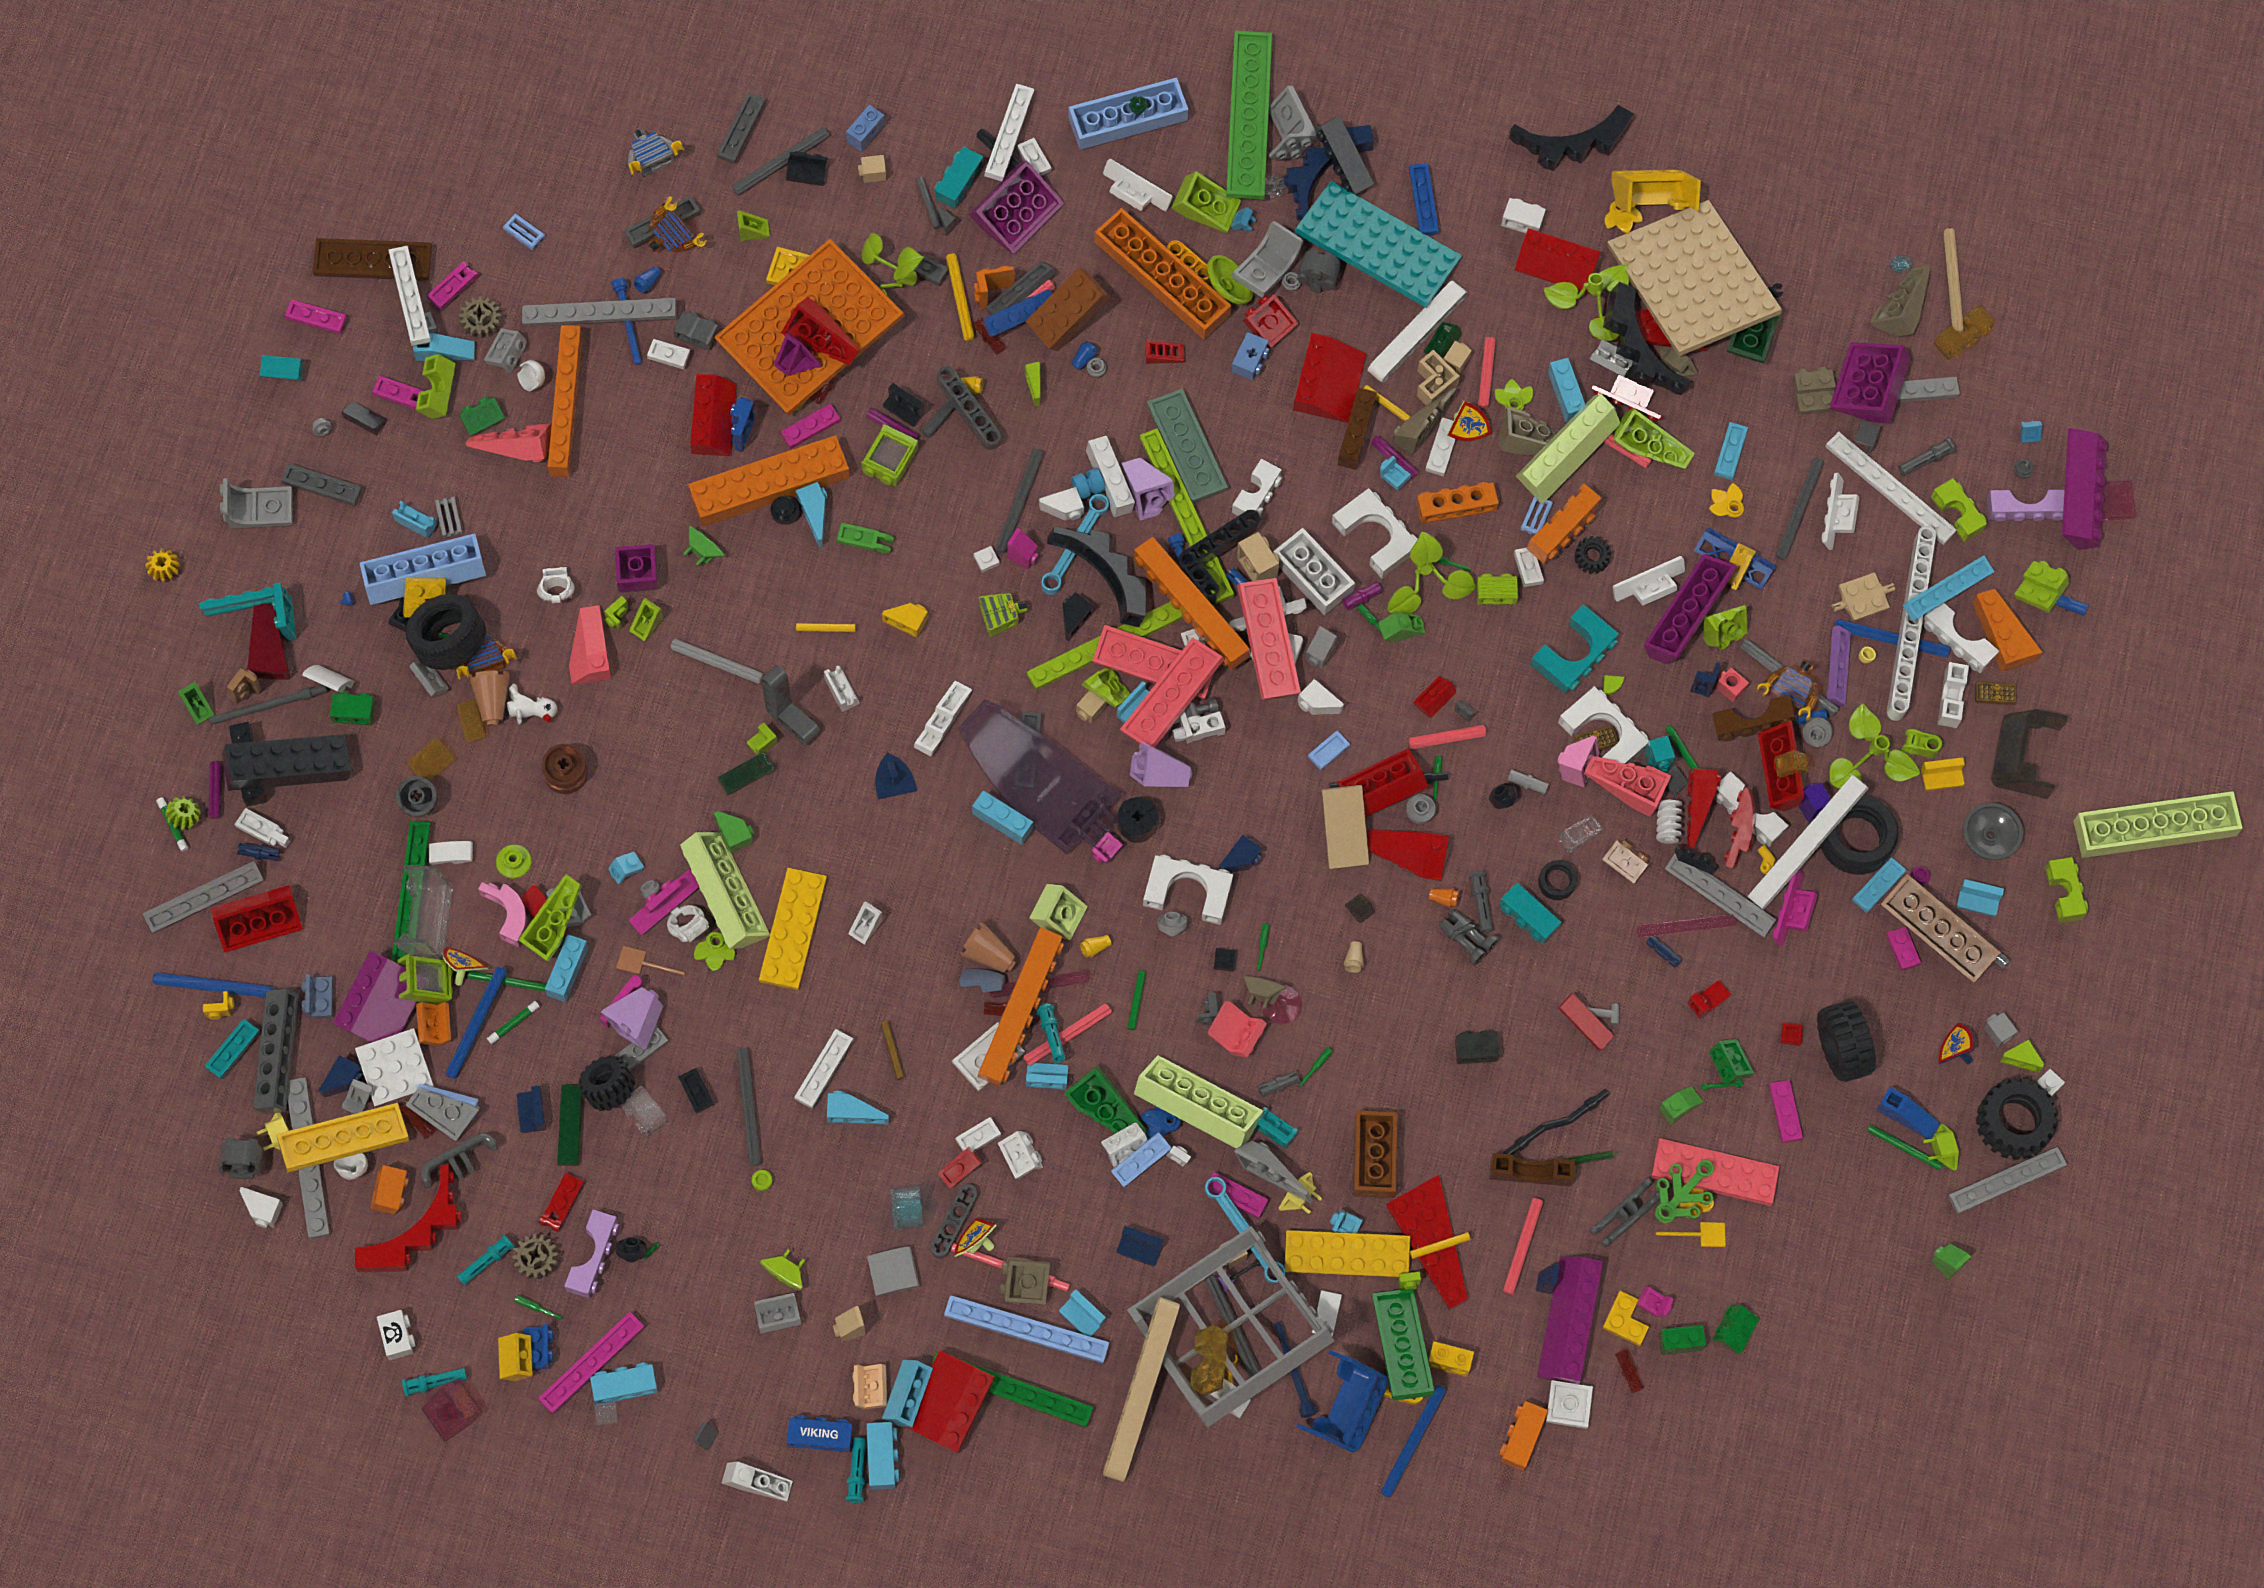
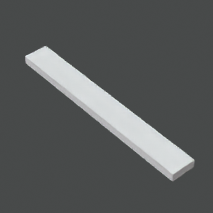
M1840 432L1826 444L1825 447L1919 526L1928 525L1933 527L1936 531L1935 539L1942 545L1956 533L1957 529Z
M1852 775L1747 897L1764 910L1869 788Z

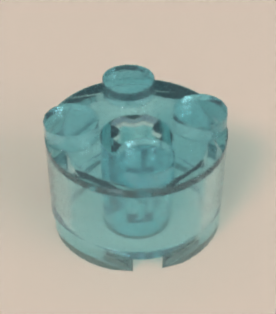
M920 1187L890 1189L894 1229L923 1227Z

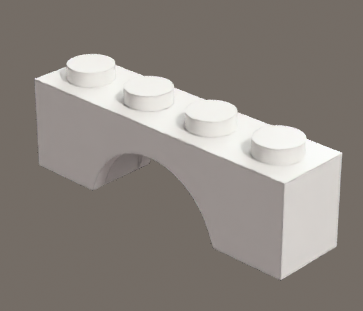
M1107 436L1088 441L1086 453L1092 467L1098 468L1102 475L1113 517L1132 513L1135 501Z
M1945 603L1927 612L1922 621L1924 628L1929 632H1933L1942 644L1948 645L1957 657L1963 658L1972 670L1978 671L1981 674L1998 655L1999 650L1985 638L1978 641H1970L1959 636L1953 626L1955 612Z
M1730 771L1721 780L1720 786H1717L1714 800L1719 804H1723L1731 815L1734 809L1737 810L1739 804L1737 797L1740 790L1743 791L1745 785ZM1775 812L1765 815L1756 813V838L1761 844H1766L1770 847L1786 832L1788 825Z

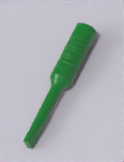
M1442 556L1437 561L1439 564L1451 565L1469 572L1471 569L1470 567L1449 561L1448 558Z
M1360 604L1357 610L1371 625H1375L1381 632L1377 619L1363 604Z
M1435 756L1433 773H1441L1443 757ZM1434 781V803L1436 802L1438 781Z
M1262 924L1258 971L1261 969L1264 949L1267 947L1269 924Z
M1326 1047L1313 1063L1312 1069L1303 1078L1299 1087L1309 1079L1315 1070L1320 1069L1333 1053L1331 1049Z
M517 1295L514 1301L533 1311H540L556 1319H562L561 1316L540 1307L538 1303L520 1295Z

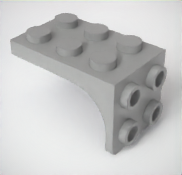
M1287 86L1269 105L1268 111L1283 139L1269 154L1271 159H1296L1302 155L1306 147L1310 146L1316 138V131L1294 87Z
M1272 221L1260 245L1233 272L1231 278L1263 298L1295 266L1303 240L1279 223Z
M223 478V484H220V494L223 496V502H220V512L223 514L224 522L228 523L230 529L293 525V489L291 486L240 488L232 485L228 478Z

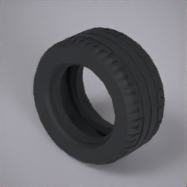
M455 594L439 595L424 602L411 615L406 628V639L414 654L424 666L436 670L453 669L468 662L480 650L486 634L485 624L472 602L465 597ZM461 623L458 629L450 636L431 642L433 636L440 629L450 624Z
M1862 796L1840 823L1850 818H1860L1870 822L1877 830L1879 846L1872 851L1864 853L1855 852L1847 848L1840 840L1838 824L1820 844L1825 858L1835 868L1837 867L1842 872H1847L1848 874L1864 875L1865 873L1869 874L1880 869L1891 857L1899 836L1897 821H1895L1893 813L1890 812L1891 810L1887 809L1886 805H1883L1882 802L1880 803L1879 800H1875V798Z

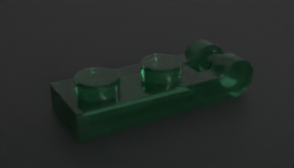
M766 752L717 777L727 796L776 770L774 764L769 762V756ZM762 764L763 767L758 769L757 765Z

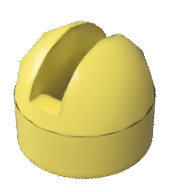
M1867 646L1862 648L1858 657L1862 663L1868 664L1875 659L1876 653L1873 648Z

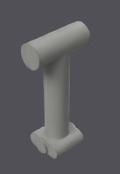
M1611 1004V1010L1587 1007L1595 1016L1611 1018L1610 1024L1618 1025L1619 1004Z

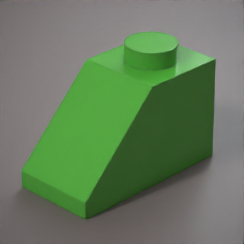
M719 811L714 812L715 821L731 853L753 844L752 837L755 836L750 825L746 826L743 819Z
M1690 1086L1663 1101L1659 1110L1669 1124L1672 1125L1704 1102L1694 1088Z
M1952 1244L1945 1248L1942 1245L1933 1253L1935 1257L1931 1262L1949 1280L1967 1263L1971 1256Z

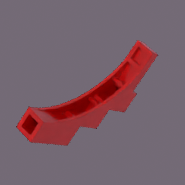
M440 1165V1186L427 1212L414 1226L390 1241L372 1246L355 1247V1269L357 1272L407 1271V1265H411V1252L408 1251L433 1250V1244H436L437 1241L436 1231L433 1232V1230H458V1223H462V1211H458L456 1204L450 1205V1203H454V1191H451V1183H454L455 1177L454 1171H451L449 1165Z

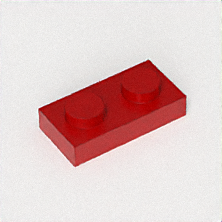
M968 1147L937 1174L951 1189L981 1164L982 1161Z

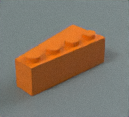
M1585 483L1579 488L1577 497L1572 495L1563 509H1559L1550 520L1551 524L1547 522L1530 539L1527 550L1543 564L1549 559L1553 560L1561 547L1566 548L1571 542V538L1573 536L1577 537L1583 531V526L1586 524L1590 525L1596 518L1595 512L1601 497Z
M1996 589L1977 594L1972 604L1988 641L1999 650L1996 661L2001 672L2038 661L2043 652Z

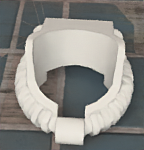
M567 568L543 569V578L537 588L538 596L543 601H552V603H560L561 600H565L568 597L572 599L575 586L567 574ZM555 586H561L566 589L560 595L552 596L547 593L549 589Z
M693 905L676 907L670 912L672 915L669 916L667 921L668 931L682 942H691L709 928L703 911ZM681 913L684 916L689 914L695 915L688 924L682 927L676 925L678 922L676 917Z

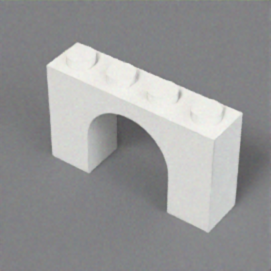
M1368 488L1333 514L1332 523L1343 536H1346L1365 522H1377L1387 528L1391 536L1390 542L1370 558L1369 563L1382 579L1410 558L1411 548L1418 539L1413 534H1409L1404 523L1393 516V511L1388 506L1385 507L1379 495Z
M1595 686L1559 718L1558 723L1571 736L1590 721L1605 720L1610 722L1619 733V742L1602 758L1616 760L1618 763H1631L1646 750L1649 742L1647 735L1639 731L1633 721L1625 717L1619 707L1614 703L1612 704L1607 699L1606 694Z
M1155 855L1143 899V906L1163 910L1169 887L1179 879L1191 878L1201 883L1207 894L1202 921L1221 925L1233 874L1224 869L1213 870L1203 864L1199 866L1193 865L1187 860H1173L1167 855Z

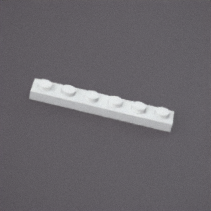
M1016 84L990 156L985 177L1003 182L1034 93L1033 88Z
M408 246L389 249L411 346L431 342Z

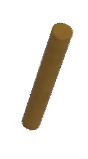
M884 1021L881 1023L896 1079L902 1080L905 1077L889 1021Z

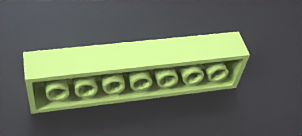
M2233 791L2078 813L2073 821L2082 858L2236 837L2243 829Z

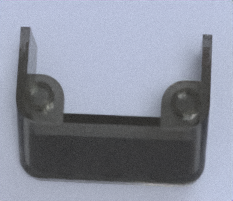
M2039 709L2005 715L2001 722L1991 774L1993 785L1998 788L2048 799L2055 785L2036 781L2037 772L2035 767L2023 762L2029 728L2040 729L2046 727L2061 731L2068 716Z

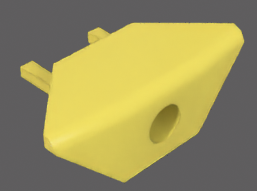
M275 1113L272 1120L265 1123L266 1128L257 1131L258 1135L268 1131L272 1141L271 1145L263 1147L264 1151L273 1147L280 1150L277 1134L289 1131L281 1113Z
M1309 1172L1298 1180L1300 1184L1309 1192L1311 1197L1314 1196L1321 1201L1322 1198L1314 1192L1316 1187L1313 1186L1312 1173ZM1289 1192L1279 1206L1280 1211L1303 1209L1306 1213H1311L1304 1206L1307 1203L1306 1201Z

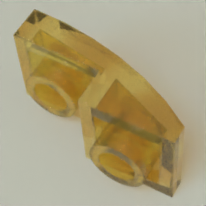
M476 699L457 704L466 743L486 738Z

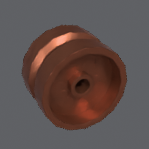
M559 744L551 747L545 753L541 768L547 785L553 791L559 794H571L584 786L587 780L588 769L583 753L577 747L570 744Z

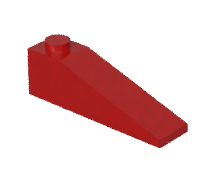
M809 297L797 304L781 331V334L784 336L787 333L791 334L804 346L811 348L812 351L816 353L822 352L830 358L848 365L852 364L860 351L827 312Z
M1689 770L1688 796L1692 797V801H1689L1687 807L1688 817H1691L1687 824V846L1692 848L1695 846L1717 786H1720L1721 775L1718 774V770Z
M1368 829L1367 847L1369 852L1394 862L1400 868L1407 869L1420 878L1441 881L1449 836L1422 832Z

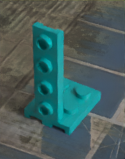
M281 582L273 584V587L263 588L261 591H246L241 595H226L221 599L211 598L199 603V608L206 616L253 608L254 605H260L261 603L272 604L277 614V617H274L276 628L280 629L282 636L284 635L288 641L297 640L292 596H287V590L285 588L282 589Z

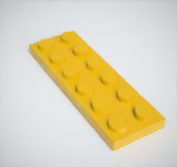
M787 868L759 977L760 983L799 991L827 876Z
M398 1103L277 1134L287 1173L409 1141Z
M1286 1230L1285 1272L1399 1277V1274L1409 1273L1410 1236Z

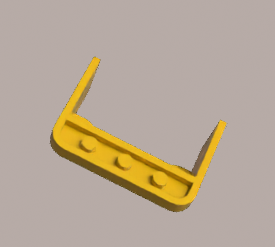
M1612 171L1611 181L1616 206L1621 211L1631 212L1632 208H1635L1636 205L1669 204L1674 206L1673 209L1685 210V207H1689L1699 211L1701 180L1684 171Z

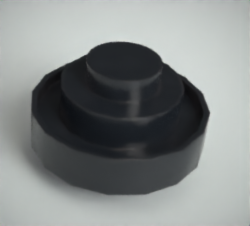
M780 496L771 504V516L777 523L788 525L798 518L799 505L792 497Z
M1512 783L1500 784L1491 791L1489 801L1496 809L1508 808L1516 800L1518 791Z
M628 1237L617 1243L616 1253L627 1262H636L646 1256L647 1245L643 1240Z

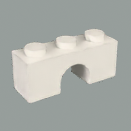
M1261 459L1251 476V482L1256 484L1260 490L1256 493H1248L1242 490L1232 506V513L1239 516L1247 510H1255L1261 516L1264 510L1262 508L1264 503H1269L1273 496L1272 490L1274 487L1278 488L1282 481V469ZM1248 519L1247 521L1253 523L1254 520Z
M1948 663L1944 673L1937 725L1957 728L1960 724L1964 705L1962 696L1967 683L1969 665Z

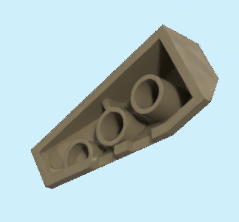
M1930 267L1912 268L1899 283L1900 288L1888 296L1889 301L1884 306H1879L1870 324L1896 337L1913 334L1920 319Z
M1451 388L1407 419L1402 426L1398 425L1393 433L1395 436L1393 444L1413 455L1454 399L1456 389Z
M1507 407L1499 432V450L1517 455H1536L1560 430H1553L1546 426V422L1542 420L1538 422L1530 418L1531 414L1525 411Z

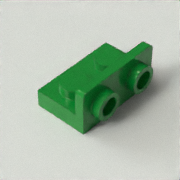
M486 396L478 400L479 404L473 408L470 404L460 409L461 414L458 417L459 419L461 418L469 436L505 418L494 397L489 399Z
M1737 1039L1719 1041L1709 1051L1711 1059L1725 1086L1730 1085L1735 1079L1750 1078L1754 1074Z

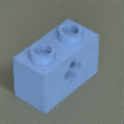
M868 105L846 131L847 143L863 152L885 126L884 114Z
M1247 332L1232 363L1231 372L1253 381L1255 374L1259 375L1262 369V359H1266L1269 354L1268 340Z

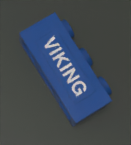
M796 1415L794 1418H789L787 1447L850 1453L853 1426L848 1420L843 1419L829 1422L827 1418L817 1417L815 1420H807L806 1416Z

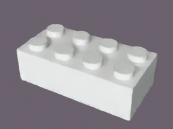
M1303 528L1273 551L1280 560L1279 568L1323 615L1327 614L1342 602V599L1354 592L1355 582Z

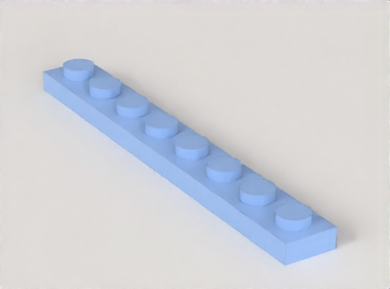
M951 1295L944 1313V1317L1102 1364L1109 1347V1342Z

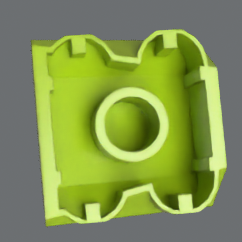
M1745 605L1705 616L1703 619V639L1708 646L1723 650L1729 646L1730 641H1738L1748 634L1747 608Z
M1107 667L1096 672L1081 684L1115 708L1120 706L1130 695L1129 690L1118 681L1117 674Z

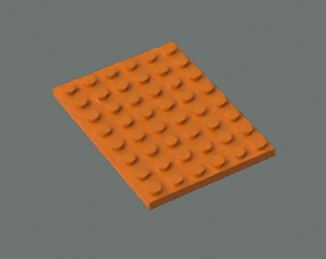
M831 239L827 240L714 337L719 345L788 416L848 365L830 358L827 354L822 352L816 353L811 348L806 347L822 366L789 376L774 366L785 338L781 331L798 303L809 297L822 307L860 349L855 358L905 317L904 313Z

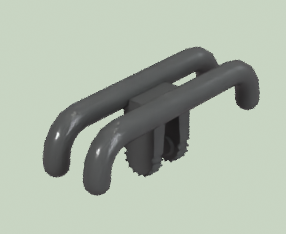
M480 1133L428 1161L421 1169V1178L424 1185L431 1187V1173L439 1169L440 1165H446L449 1162L459 1179L463 1178V1174L455 1162V1159L461 1157L470 1173L474 1172L475 1170L466 1153L483 1144L488 1145L492 1151H496L498 1149L496 1140L489 1134Z
M1649 1178L1644 1179L1631 1194L1595 1226L1590 1228V1233L1596 1235L1615 1218L1619 1220L1621 1225L1606 1238L1602 1239V1246L1607 1247L1612 1244L1660 1200L1659 1191L1657 1190L1639 1209L1634 1203L1650 1187L1652 1182Z

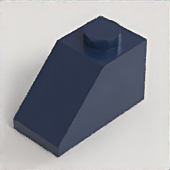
M1242 835L1221 862L1219 869L1227 870L1230 873L1250 870L1253 865L1257 866L1263 857L1261 856L1262 848Z
M339 1055L319 1088L321 1096L328 1097L348 1091L353 1079L361 1082L364 1076L361 1066Z

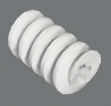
M1668 799L1660 801L1657 805L1658 826L1656 831L1658 834L1656 839L1659 842L1669 844L1679 842V839L1676 837L1681 836L1682 833L1676 831V829H1681L1682 825L1676 822L1682 821V817L1677 816V814L1682 813V809L1677 808L1683 805L1681 801Z

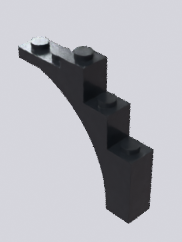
M1617 105L1612 113L1598 125L1584 132L1569 136L1537 135L1514 124L1510 130L1509 139L1516 145L1527 148L1530 153L1539 155L1537 163L1545 169L1554 171L1564 155L1568 156L1570 160L1581 164L1592 147L1599 153L1609 156L1632 123L1634 113Z
M1618 282L1610 292L1603 328L1610 330L1612 333L1619 334L1616 354L1623 356L1625 359L1632 360L1629 380L1645 387L1651 382L1672 393L1682 395L1690 387L1691 380L1673 373L1650 350L1636 320V289Z
M1054 526L1047 538V544L1066 548L1091 564L1106 580L1115 595L1120 613V623L1139 627L1145 618L1146 579L1127 575V556L1109 552V534L1092 529L1088 534Z

